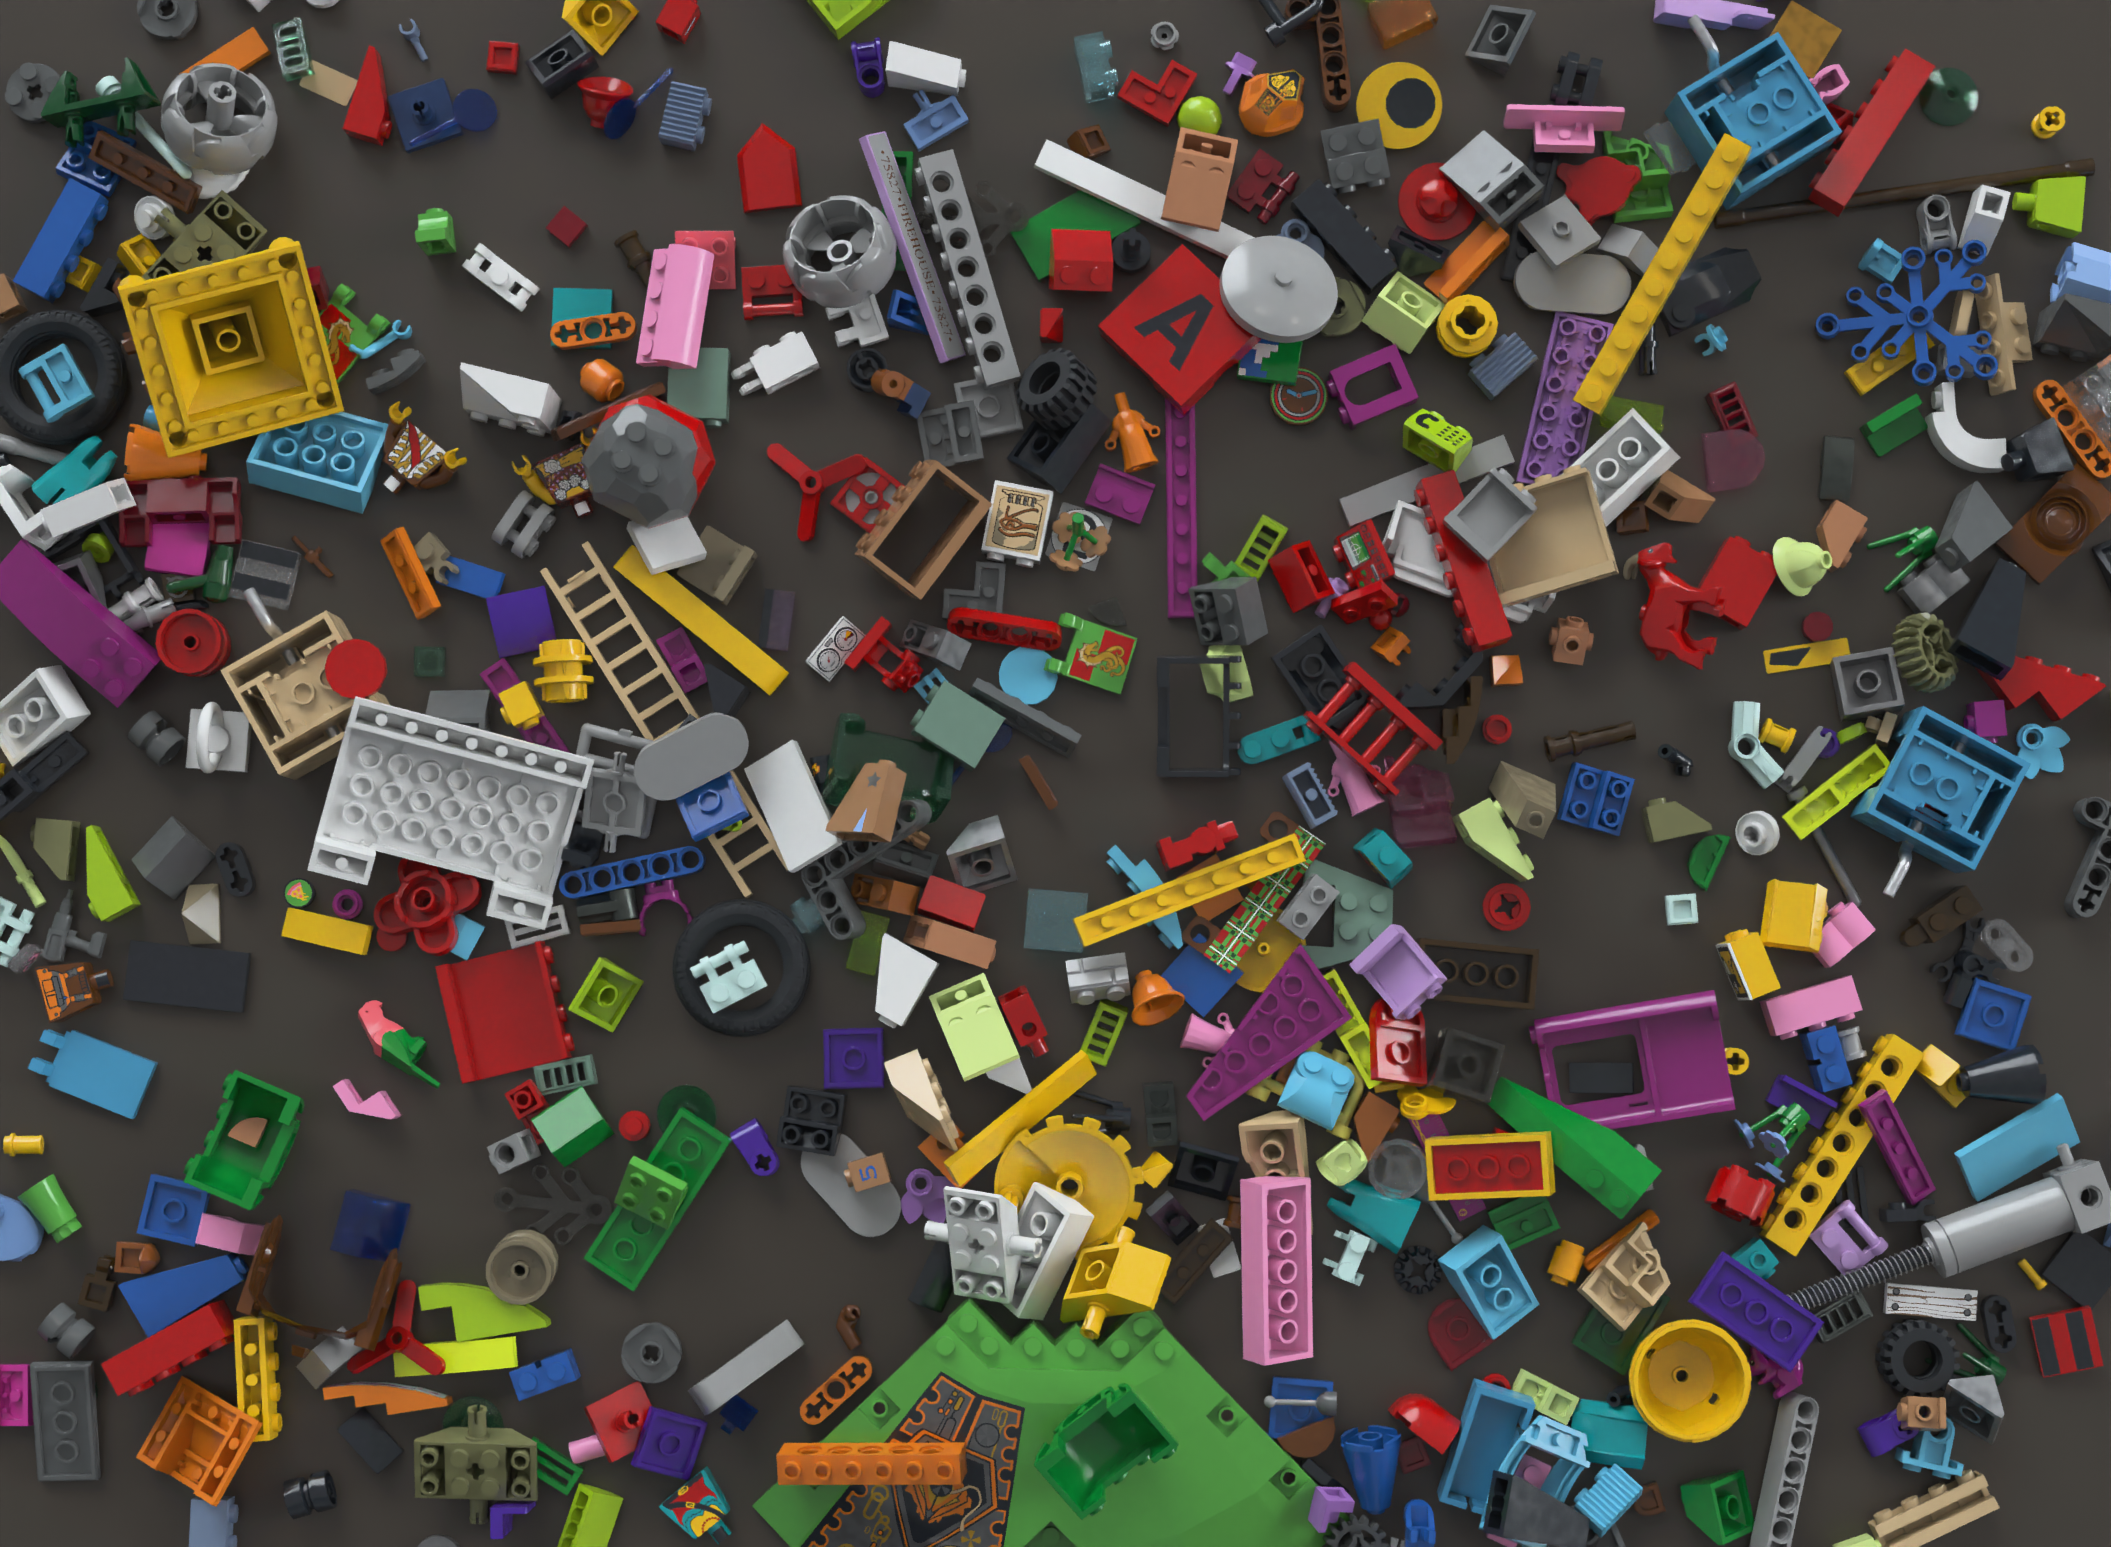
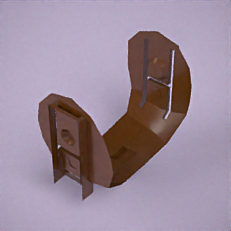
M280 1214L273 1219L271 1224L266 1222L236 1311L258 1317L261 1310L268 1318L295 1327V1334L314 1340L318 1334L344 1340L356 1338L354 1345L375 1351L403 1262H397L399 1261L397 1248L391 1250L381 1269L366 1321L346 1332L312 1327L277 1315L263 1295L277 1255L283 1226ZM292 1344L293 1356L305 1359L311 1351L310 1349Z

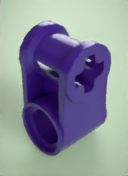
M875 37L874 41L862 43L850 41L854 67L856 68L861 92L869 98L880 96L885 89L880 38ZM869 76H875L879 79L873 85L865 84L864 80Z
M757 1118L750 1120L730 1133L735 1146L744 1156L755 1174L770 1176L777 1172L780 1166L779 1157ZM760 1156L771 1157L772 1161L768 1163L769 1170L759 1168L758 1164L762 1162Z
M1897 1408L1880 1417L1871 1419L1857 1428L1871 1457H1876L1892 1450L1895 1446L1915 1437L1919 1430H1903L1899 1427L1901 1421L1897 1419Z

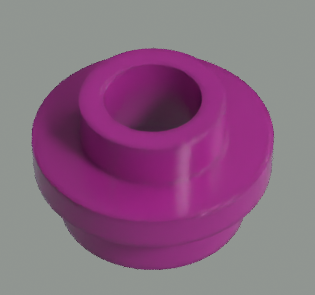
M345 889L335 895L332 907L335 914L340 918L353 919L362 911L363 900L356 891ZM346 899L353 901V907L350 910L344 908L343 904Z

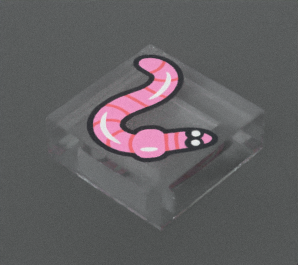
M26 944L8 963V967L15 973H25L42 955L43 949L38 944Z

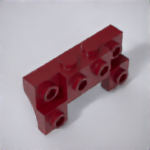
M193 475L187 477V479L162 478L126 481L136 505L119 512V543L121 547L152 546L153 524L209 523V541L211 544H241L243 516L240 512L241 483L238 477L204 478Z

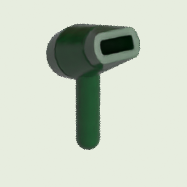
M218 545L206 574L169 582L166 585L167 592L173 594L203 587L202 597L211 603L226 602L232 581L233 548Z

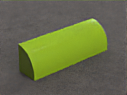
M579 1483L557 1547H607L623 1498L612 1492Z

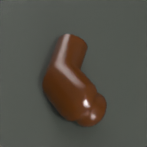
M848 1304L842 1308L836 1323V1329L849 1351L862 1343L854 1330L858 1318L861 1316V1311L857 1305Z

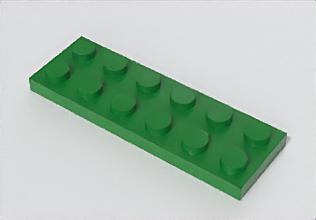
M681 1107L646 1160L647 1163L688 1183V1191L675 1214L672 1224L667 1230L617 1205L583 1259L631 1291H635L732 1139L684 1107Z

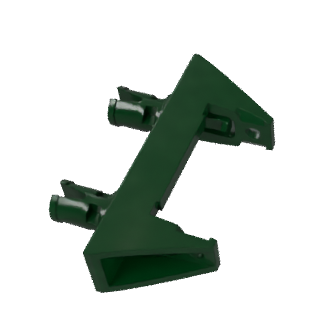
M128 57L124 58L125 72L122 73L121 91L119 93L80 101L77 91L78 78L68 70L64 71L44 105L41 117L57 128L66 126L65 145L72 148H77V143L81 146L85 145L83 127L85 122L118 115V135L128 137L129 132L136 135L135 112L161 106V103L135 62Z

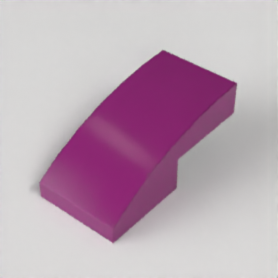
M683 626L656 639L684 693L707 682L704 665Z

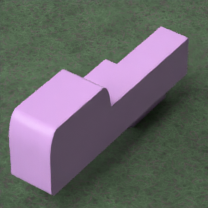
M1655 0L1653 22L1688 29L1691 26L1687 20L1697 14L1707 28L1726 30L1730 26L1759 30L1774 20L1775 15L1769 14L1767 8L1724 0Z

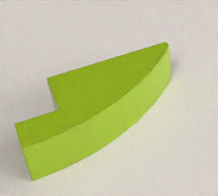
M467 1283L424 1284L418 1287L421 1311L452 1307L457 1342L545 1328L551 1325V1319L532 1305H518L499 1299L486 1286Z

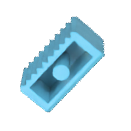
M1616 1463L1611 1468L1606 1466L1602 1468L1594 1478L1596 1484L1589 1490L1586 1487L1583 1488L1574 1499L1576 1503L1574 1510L1590 1519L1589 1528L1599 1537H1602L1642 1495L1643 1487Z

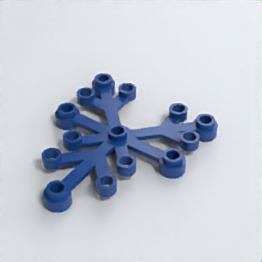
M1979 240L1968 241L1963 246L1962 259L1952 271V252L1945 248L1939 249L1935 253L1934 263L1938 267L1940 284L1924 302L1920 270L1925 265L1926 256L1919 247L1907 248L1902 253L1901 266L1908 272L1911 303L1897 294L1894 287L1888 283L1881 284L1876 291V297L1879 302L1889 303L1901 313L1889 314L1864 295V291L1860 287H1851L1846 293L1847 303L1853 307L1859 306L1871 316L1839 320L1832 313H1824L1816 320L1817 334L1823 339H1831L1838 332L1872 329L1863 341L1854 345L1851 350L1852 359L1857 363H1864L1869 358L1870 350L1890 327L1902 326L1891 340L1884 342L1881 350L1882 356L1887 360L1896 359L1900 353V347L1914 333L1917 363L1912 369V380L1915 384L1925 387L1935 381L1937 373L1935 365L1929 361L1926 332H1928L1946 346L1948 365L1945 370V377L1947 380L1958 382L1962 379L1964 368L1960 364V357L1973 367V373L1978 379H1992L1998 370L1997 359L1990 354L1979 356L1969 348L1975 347L1981 351L1988 349L1992 341V336L1989 332L1981 330L1975 334L1953 336L1933 321V310L1949 292L1969 290L1971 293L1978 294L1985 289L1986 279L1982 274L1976 273L1970 277L1962 278L1972 266H1978L1984 262L1987 254L1985 244ZM1976 251L1980 256L1977 259H1971L1968 254ZM1940 255H1947L1949 260L1942 263L1938 260V257ZM1910 258H1916L1919 263L1911 266L1907 261ZM1976 279L1980 280L1982 286L1975 288L1971 285V282ZM1887 289L1891 292V295L1889 297H1882L1880 292ZM1852 293H1859L1861 298L1853 301L1849 296ZM1920 314L1924 317V320L1919 323L1915 322L1913 316ZM1825 324H1830L1833 326V330L1825 332L1822 330V327ZM1984 336L1988 339V342L1981 345L1977 342V338ZM1888 346H1894L1896 348V352L1894 354H1888L1886 353L1885 348ZM1863 349L1866 355L1864 357H1857L1855 351ZM1982 365H1988L1991 371L1982 373L1979 368ZM1957 368L1960 374L1958 376H1951L1949 370ZM1921 371H1926L1930 376L1923 380L1919 378L1918 374Z

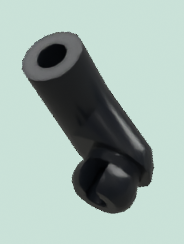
M1663 744L1659 747L1658 755L1676 765V775L1688 777L1691 774V767H1694L1691 758L1669 744Z
M1629 1385L1617 1386L1606 1397L1607 1403L1612 1407L1619 1406L1628 1398L1631 1399L1634 1405Z

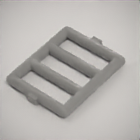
M585 723L581 727L576 755L594 759L593 767L607 770L613 768L614 760L588 753L592 737L640 750L653 742V740L632 735L633 731L623 728L615 731ZM625 763V771L634 774V765ZM647 796L643 834L638 837L646 839L650 834L657 802L656 799ZM578 809L575 821L582 822L583 810Z

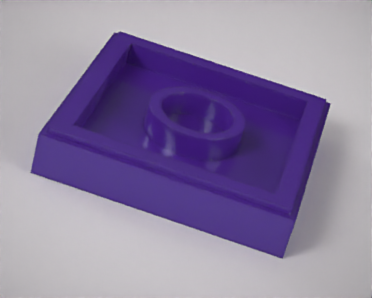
M884 1028L823 1029L824 1089L885 1088Z
M650 1406L631 1465L636 1468L689 1481L708 1422Z

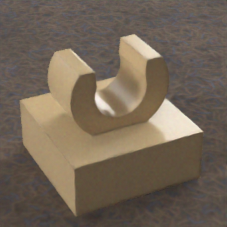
M1886 711L1883 721L1868 716L1865 727L1868 732L1878 734L1875 744L1887 748L1898 715Z

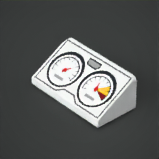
M842 616L805 662L830 682L845 664L844 661L866 635Z

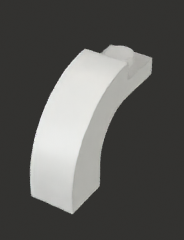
M1942 382L1934 388L1935 391L1931 394V405L1933 409H1936V412L1926 416L1925 421L1928 425V435L1938 452L1949 462L1964 470L1977 473H1998L2003 471L2001 457L2007 454L2006 438L1980 439L1967 433L1957 419L1954 382Z

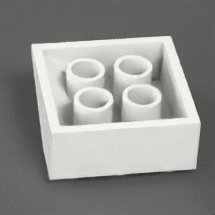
M461 362L463 409L470 414L471 419L487 423L488 418L499 421V426L513 430L516 429V426L526 428L528 433L544 437L545 432L550 433L551 429L556 427L562 399L549 384Z

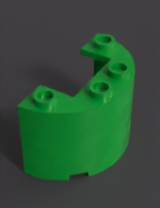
M234 1070L233 1074H228L223 1083L222 1090L225 1092L222 1098L228 1101L221 1104L216 1115V1119L219 1121L215 1130H210L204 1140L203 1146L206 1147L204 1154H196L195 1158L191 1157L184 1168L183 1174L186 1175L185 1183L251 1211L264 1199V1196L260 1194L264 1188L271 1189L289 1155L301 1121L296 1119L297 1112L302 1114L304 1111V1100L280 1088ZM257 1117L270 1120L257 1148L228 1136L231 1129L245 1119Z
M1119 1384V1389L1116 1391L1110 1386L1082 1403L1053 1431L1055 1434L1053 1441L1050 1445L1047 1442L1043 1443L1035 1458L1034 1467L1081 1520L1089 1514L1091 1516L1097 1514L1104 1507L1106 1502L1105 1489L1112 1483L1116 1485L1123 1481L1130 1469L1136 1465L1141 1466L1145 1464L1149 1459L1154 1464L1160 1459H1168L1176 1452L1179 1445L1174 1436L1128 1384Z

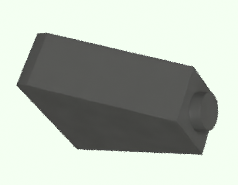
M1978 480L1956 495L1935 547L1936 552L1952 573L1972 561L2013 529L2012 525Z

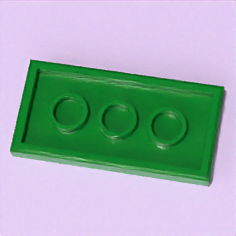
M1079 190L1012 228L1009 232L1038 282H1041L1049 277L1051 229L1110 231L1111 241H1113L1123 232H1128L1130 228L1139 226L1141 222L1138 217Z

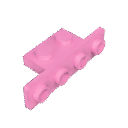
M1509 104L1506 107L1504 128L1533 129L1534 152L1594 153V131H1621L1625 108L1611 106Z

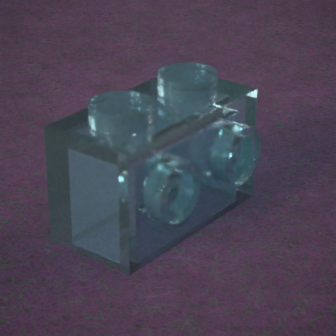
M1103 31L1074 37L1073 48L1085 103L1114 98V86H1118L1119 81L1116 68L1111 69L1108 58L1113 57L1110 40L1104 41Z

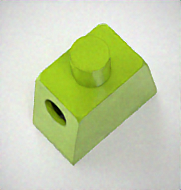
M2086 177L2039 179L2030 186L2029 193L2016 192L2014 194L2012 209L2028 211L2027 226L2030 228L2073 239L2082 232Z

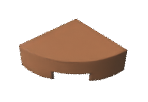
M257 1117L245 1119L236 1124L228 1136L257 1148L270 1120Z

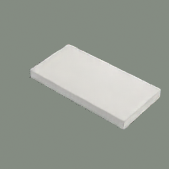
M789 741L744 769L789 872H797L843 844L840 838L825 831L831 816L797 741Z

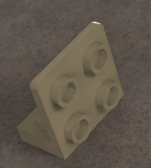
M706 526L699 537L707 552L705 560L681 566L677 575L727 606L758 555L746 545L743 547L711 526Z

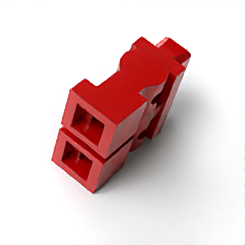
M1216 820L1206 823L1203 827L1194 830L1186 839L1173 843L1169 836L1159 840L1155 845L1165 872L1190 863L1193 861V855L1200 857L1211 852L1216 854L1226 848L1224 844L1236 840L1238 834L1233 821L1217 826Z

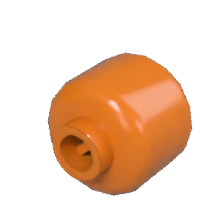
M596 359L582 367L580 371V387L596 401L601 403L614 401L623 392V374L608 361Z

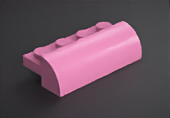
M669 244L667 249H654L636 364L643 367L667 366L672 369L697 368L714 260L713 253L698 247L681 244Z

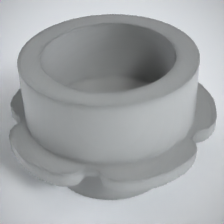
M1160 22L1151 29L1152 37L1150 40L1156 48L1160 47L1162 50H1170L1174 47V43L1178 42L1179 32L1170 22ZM1162 34H1166L1167 38H1162Z

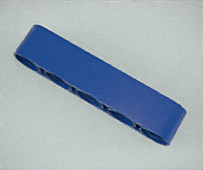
M686 846L565 873L559 881V889L568 898L582 899L605 894L610 891L684 877L701 872L706 865V857L700 849ZM690 852H696L699 857L698 865L694 868H687L684 864V858ZM666 858L670 868L667 873L659 875L655 870V864L659 859ZM631 865H637L640 869V876L635 881H629L626 877V870ZM602 871L609 872L611 876L610 884L606 887H600L597 884V876ZM578 877L582 887L578 893L571 894L567 884L571 878Z

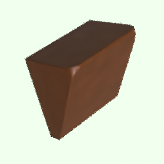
M1099 124L1077 130L1067 139L1071 151L1090 160L1111 151Z

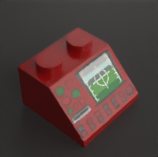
M1372 519L1355 526L1334 539L1335 546H1332V551L1337 562H1343L1347 573H1344V578L1350 590H1357L1380 580L1386 583L1395 575L1394 568Z

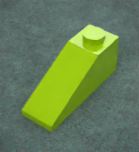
M94 825L86 827L87 895L91 901L88 906L96 919L100 918L101 921L110 922L140 906L141 903L101 828Z

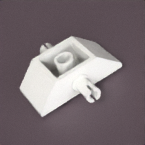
M946 1186L943 1191L947 1224L927 1221L924 1228V1234H926L924 1237L926 1240L948 1242L954 1295L1010 1304L1022 1261L1021 1255L1038 1258L1042 1251V1245H1040L1042 1240L1019 1235L1017 1206L1002 1195Z

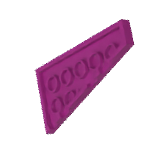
M1300 943L1186 1094V1097L1203 1121L1352 1018Z

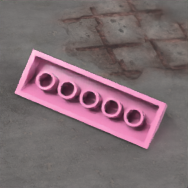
M1262 1176L1241 1179L1243 1359L1266 1366L1312 1358L1311 1178Z

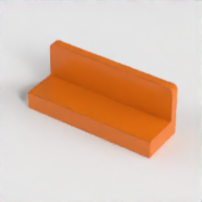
M1482 221L1445 260L1442 268L1435 270L1424 282L1425 287L1445 305L1455 297L1461 296L1510 245L1509 234L1501 227L1495 232L1486 221Z

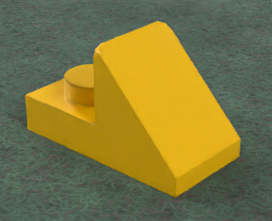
M1930 1044L1923 1051L1924 1056L1915 1071L1952 1108H1956L1966 1098L1962 1092L1958 1091L1956 1086V1075L1960 1072V1065Z

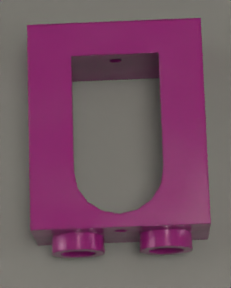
M1396 344L1331 370L1328 375L1329 380L1326 381L1330 396L1332 398L1337 397L1341 406L1337 410L1344 425L1348 423L1351 430L1363 422L1403 405L1405 407L1416 403L1419 398ZM1386 364L1397 391L1364 405L1351 403L1345 395V386L1348 381Z

